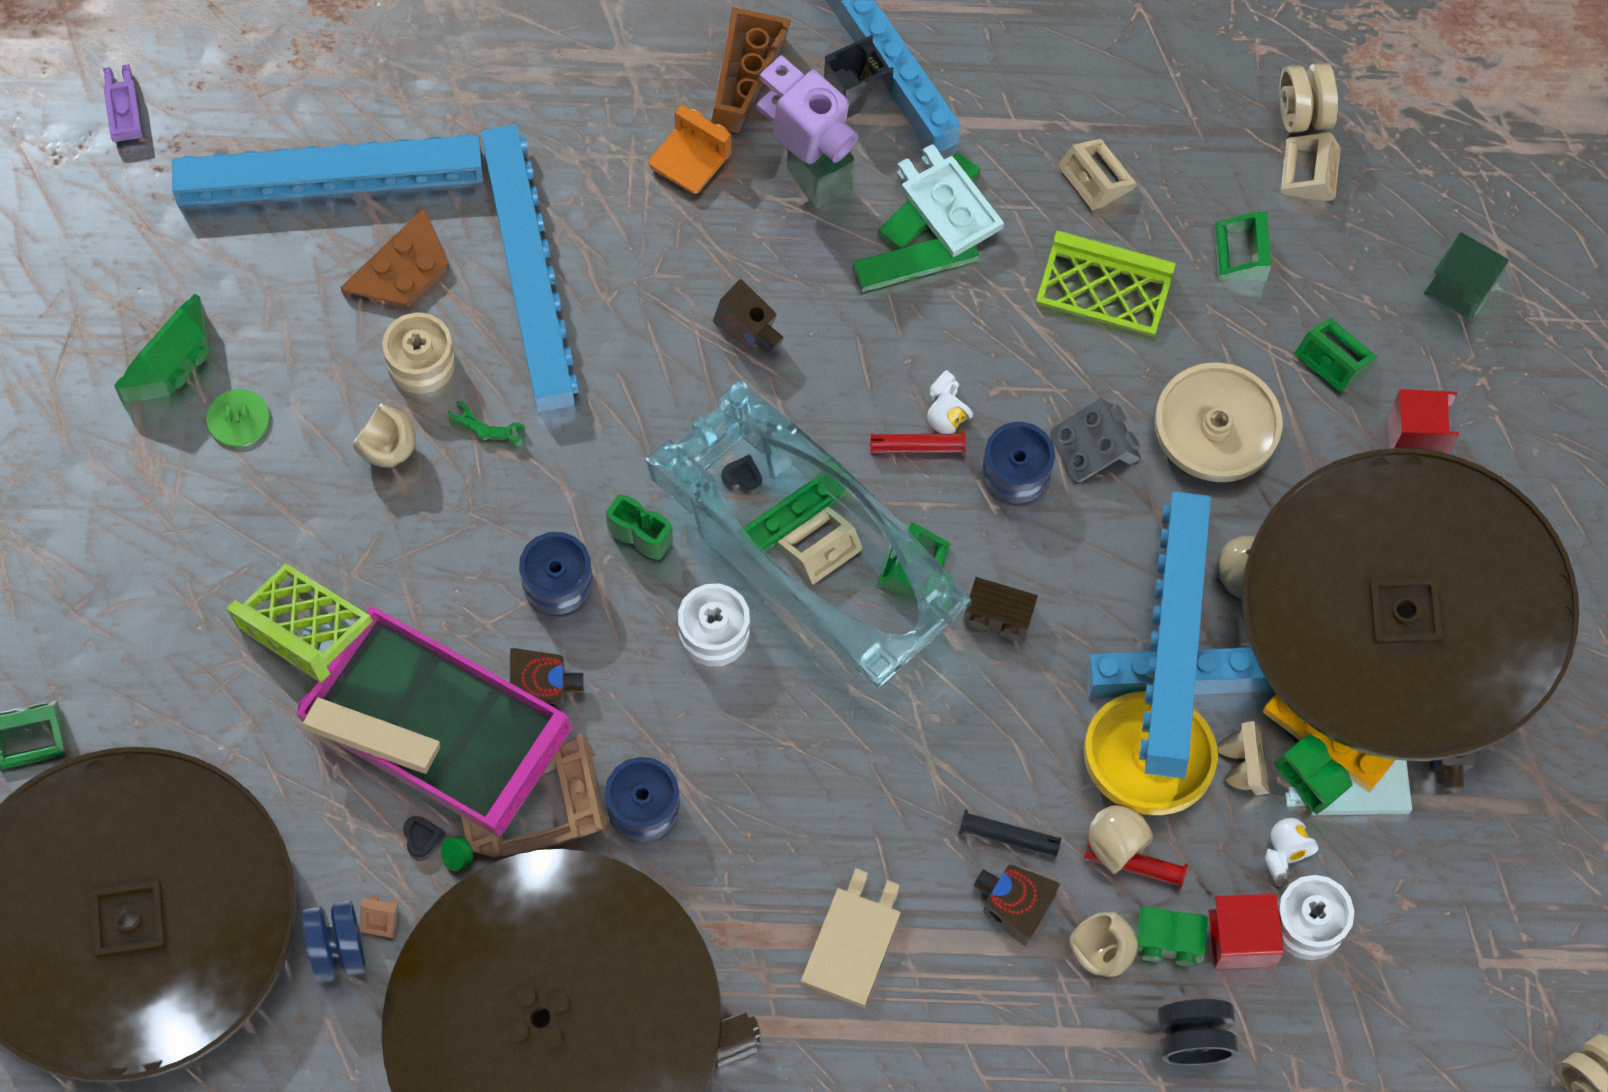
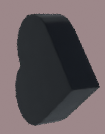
M750 454L729 463L722 470L721 480L728 489H740L743 493L752 495L760 491L762 487V475Z
M420 816L408 818L403 826L404 835L408 840V853L411 858L417 861L428 859L446 835L445 830Z

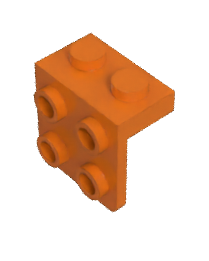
M681 104L674 112L675 129L649 159V166L688 192L698 194L730 156L731 134L724 126L714 124L705 119L698 110L689 109Z

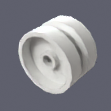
M704 584L693 589L682 600L678 610L679 642L685 654L693 661L711 667L724 666L731 663L745 651L750 636L749 608L742 595L735 589L723 584Z
M1319 875L1300 877L1289 884L1278 902L1283 949L1296 958L1306 960L1322 959L1337 950L1353 926L1355 912L1351 897L1342 885L1331 878Z

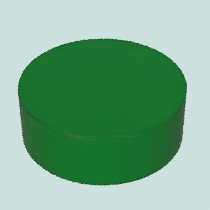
M454 836L447 838L441 845L442 860L451 871L468 868L472 863L473 851L470 843L464 837Z

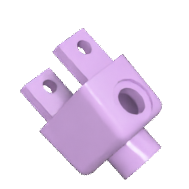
M782 55L779 56L760 74L759 79L771 91L756 104V109L774 124L773 138L804 163L813 164L823 154L834 163L840 161L850 152L858 139V133L846 124L849 107L847 98L815 69L804 75ZM784 70L787 74L779 76L776 71ZM776 99L779 100V101L777 102V105L773 104L772 101H774V100H776Z

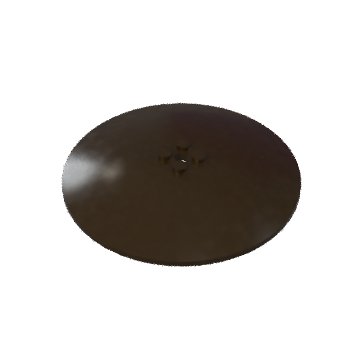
M1390 448L1367 451L1336 460L1299 481L1271 509L1260 526L1251 545L1242 586V609L1250 647L1259 668L1282 701L1302 720L1332 740L1357 751L1389 759L1405 761L1449 759L1479 751L1507 738L1531 720L1554 694L1568 668L1578 634L1579 595L1575 574L1560 537L1548 519L1527 496L1501 476L1461 457L1438 451L1417 448ZM1401 605H1408L1413 608L1415 616L1409 619L1402 618L1398 614L1397 608Z
M122 747L86 753L63 761L25 782L0 804V1044L23 1061L46 1072L65 1078L109 1083L136 1081L170 1072L203 1057L224 1043L246 1023L269 994L281 972L289 951L296 912L295 881L286 845L264 806L246 787L218 767L187 754L153 747ZM131 911L137 914V920L132 926L122 927L119 925V919L124 913Z
M551 849L517 854L489 864L454 885L423 915L405 942L391 973L382 1015V1050L391 1092H706L714 1073L720 1048L722 1003L719 982L707 945L691 917L673 896L644 873L610 857L580 850ZM541 1009H547L551 1016L549 1024L544 1028H537L534 1024L535 1014Z

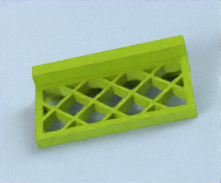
M1057 230L1036 299V305L1155 337L1176 263ZM1056 256L1069 259L1074 268L1059 275L1054 266ZM1091 265L1099 267L1104 276L1089 283L1082 270ZM1052 272L1055 278L1049 281ZM1078 273L1085 286L1070 293L1063 280ZM1121 273L1129 275L1133 285L1119 292L1112 278ZM1107 281L1114 295L1100 302L1093 288ZM1149 282L1162 284L1161 294L1149 300L1142 286ZM1056 283H1059L1066 295L1057 301L1044 298L1046 289ZM1137 289L1144 303L1130 310L1122 296ZM1088 291L1095 305L1087 309L1078 307L1074 298ZM1118 299L1125 313L1118 317L1109 316L1103 306ZM1158 302L1157 309L1155 310L1153 304ZM1148 307L1154 317L1152 326L1138 324L1133 314Z
M287 563L243 604L234 600L226 608L239 630L320 683L330 675L327 666L373 622L369 614ZM288 576L294 579L293 586L279 589V585ZM315 592L314 599L299 602L300 594ZM293 595L291 604L277 606L278 598ZM271 600L270 608L254 609L262 601ZM336 605L335 612L320 615L321 607ZM313 609V617L298 620L299 611ZM291 613V621L276 623L277 616ZM358 619L351 627L341 629L342 620ZM335 622L334 630L319 633L321 624ZM312 626V635L297 637V629ZM334 640L333 645L324 653L318 650V643Z

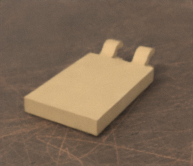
M855 868L848 890L845 891L837 888L802 976L801 984L865 1008L901 915L900 911L892 909L899 893L900 885L887 880L879 903L861 897L868 879V873Z

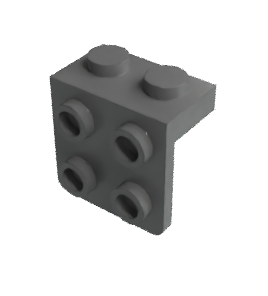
M1100 398L1051 429V437L1072 480L1082 482L1118 459L1130 465L1142 459L1137 450L1140 447L1135 435L1127 430L1124 424L1127 419L1119 405H1113Z

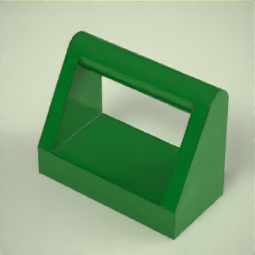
M1252 212L1216 222L1214 225L1218 279L1222 281H1266L1271 269L1267 212ZM1227 232H1250L1253 262L1230 267Z
M1331 317L1308 331L1294 352L1296 356L1341 393L1357 380L1378 358L1377 355ZM1327 331L1362 360L1357 363L1324 334Z
M913 522L895 528L877 585L891 592L933 602L950 542ZM916 544L935 548L924 588L906 578Z
M57 700L0 712V770L67 755ZM50 719L56 744L5 755L2 737L3 729Z

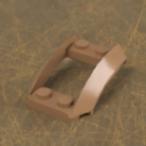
M583 734L577 735L576 739L563 743L543 772L544 774L554 770L558 771L569 823L534 834L503 840L502 836L499 838L461 816L465 839L470 843L473 852L495 858L509 857L561 845L605 829L610 817L604 815L592 761V757L596 754ZM527 753L495 761H479L475 763L476 768L468 778L464 776L455 787L458 802L486 817L495 803L492 784L509 782Z

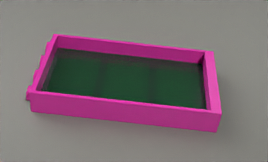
M371 605L366 613L371 616L373 622L327 666L330 675L321 683L317 681L310 694H306L301 699L298 711L296 712L297 716L303 723L318 697L440 741V749L426 774L336 741L333 742L501 838L572 730L573 725L569 716Z

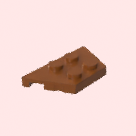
M422 209L347 280L340 287L342 294L351 297L352 294L368 297L370 302L388 303L392 307L405 310L416 302L449 270L448 261L427 212Z

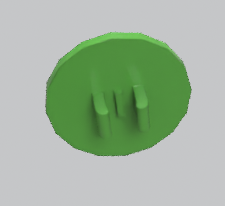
M235 389L226 391L213 401L209 406L206 420L208 430L216 441L225 446L238 448L251 445L264 435L269 426L270 413L268 405L260 395L251 390Z

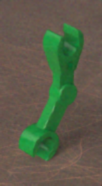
M456 401L457 408L464 412L462 415L455 416L448 410L449 419L453 424L470 429L480 440H507L509 444L516 447L524 444L523 437L511 436L514 432H526L525 426L521 423L515 422L508 427L482 424L462 401Z

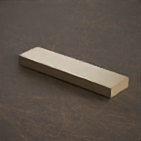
M318 697L302 723L303 730L424 774L427 773L440 749V741Z

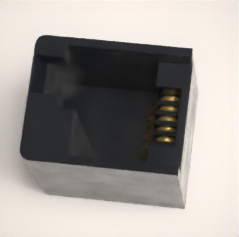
M872 35L825 56L824 78L847 98L849 102L847 119L891 99L894 68H889L874 45Z

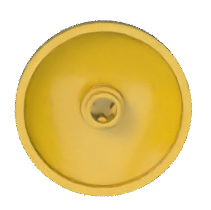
M1146 691L1119 696L1105 704L1095 714L1085 737V765L1096 787L1115 804L1131 808L1137 813L1145 815L1172 814L1196 803L1208 790L1218 764L1216 740L1205 719L1193 708L1189 761L1185 779L1144 774L1145 760H1139L1141 739L1147 740L1148 732H1142L1144 712H1150L1151 705L1144 704Z

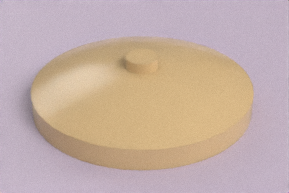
M1204 363L1185 369L1166 385L1158 400L1154 425L1162 450L1177 467L1203 480L1230 482L1246 478L1259 471L1268 463L1279 444L1283 428V418L1280 405L1274 393L1255 374L1232 364Z

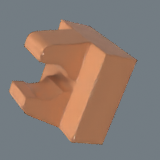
M378 895L364 898L361 905L360 932L393 938L397 929V899L392 898L391 903L380 901Z

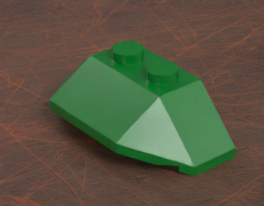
M194 294L176 310L131 362L122 378L120 377L114 387L121 401L127 403L170 396L176 388L178 389L184 385L188 374L193 368L204 362L209 351L205 310L200 296Z

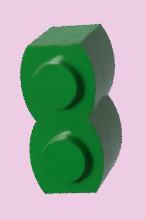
M617 495L605 512L609 532L622 542L634 544L647 557L661 560L673 543L671 523L659 513L645 511L638 501L629 496Z
M1311 733L1298 741L1274 762L1281 776L1296 789L1301 800L1315 814H1319L1353 786L1347 769L1332 760L1326 744Z
M1140 907L1136 930L1138 941L1136 954L1141 955L1143 960L1159 962L1162 958L1174 959L1176 964L1186 967L1202 963L1205 956L1208 916L1189 912H1173L1161 908Z

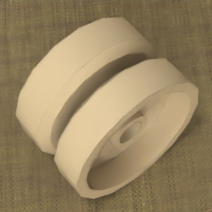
M1327 62L1310 65L1307 71L1301 65L1285 66L1280 76L1279 93L1281 114L1286 130L1289 133L1305 132L1310 124L1316 131L1334 128L1338 113V94L1335 75L1331 65Z
M420 312L405 314L393 321L385 331L382 341L383 352L389 376L396 386L407 392L424 394L441 388L452 377L456 361L450 331L442 320L431 314Z
M1602 1034L1595 1035L1581 1047V1053L1574 1052L1558 1065V1075L1567 1092H1608V1036Z

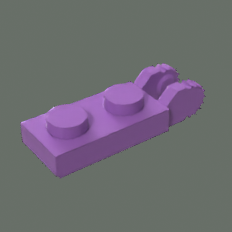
M122 65L124 82L114 83L115 78L111 67L103 68L105 79L103 88L112 142L142 138L143 133L136 86L133 81L130 65Z

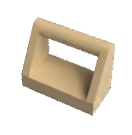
M1331 132L1287 139L1281 183V193L1283 195L1320 201L1335 200L1341 148ZM1298 150L1317 153L1314 180L1294 183Z
M1102 139L1072 145L1058 164V167L1092 210L1102 208L1137 186L1135 180ZM1098 153L1120 182L1111 183L1091 155Z
M829 506L777 541L781 551L812 585L863 550L855 527ZM828 521L835 528V530L802 553L793 547Z

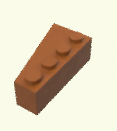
M732 7L711 117L712 123L720 124L728 131L740 133L764 84L759 79L760 74L776 60L786 40L791 19Z

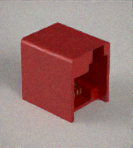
M1400 389L1388 414L1389 447L1417 448L1450 454L1459 436V432L1450 431L1449 410L1457 396V392Z
M1277 894L1215 896L1216 909L1208 910L1214 969L1276 967L1283 956Z

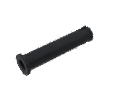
M968 809L964 810L958 835H962V832L1053 856V858H1057L1062 837H1055L968 813Z

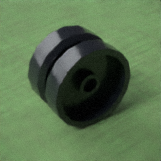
M1192 999L1166 1004L1158 1009V1028L1167 1034L1160 1041L1161 1060L1165 1063L1185 1066L1207 1065L1228 1061L1238 1055L1237 1036L1228 1031L1235 1024L1234 1006L1230 1002L1216 999Z

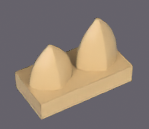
M1255 721L1241 723V731L1227 736L1217 745L1218 753L1221 755L1246 760V762L1235 766L1227 774L1225 781L1235 788L1252 790L1256 796L1269 794L1262 730Z

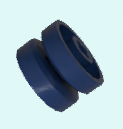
M1020 421L1007 423L997 428L988 438L981 470L984 484L991 494L1002 501L1014 504L1030 502L1041 496L1049 485L1055 459L1053 442L1045 431L1034 424Z
M547 532L535 537L525 546L519 562L522 589L527 601L537 610L547 614H566L577 610L587 601L592 590L593 575L591 558L586 546L575 536L564 532Z
M647 757L628 759L615 767L607 779L605 788L606 808L610 817L609 821L619 834L629 840L646 842L659 839L671 830L678 819L680 800L676 777L667 765Z
M348 899L333 903L331 908L332 925L329 924L326 911L321 906L303 909L305 947L317 984L335 980L338 973L336 957H339L342 970L348 977L366 973L363 945L352 900Z

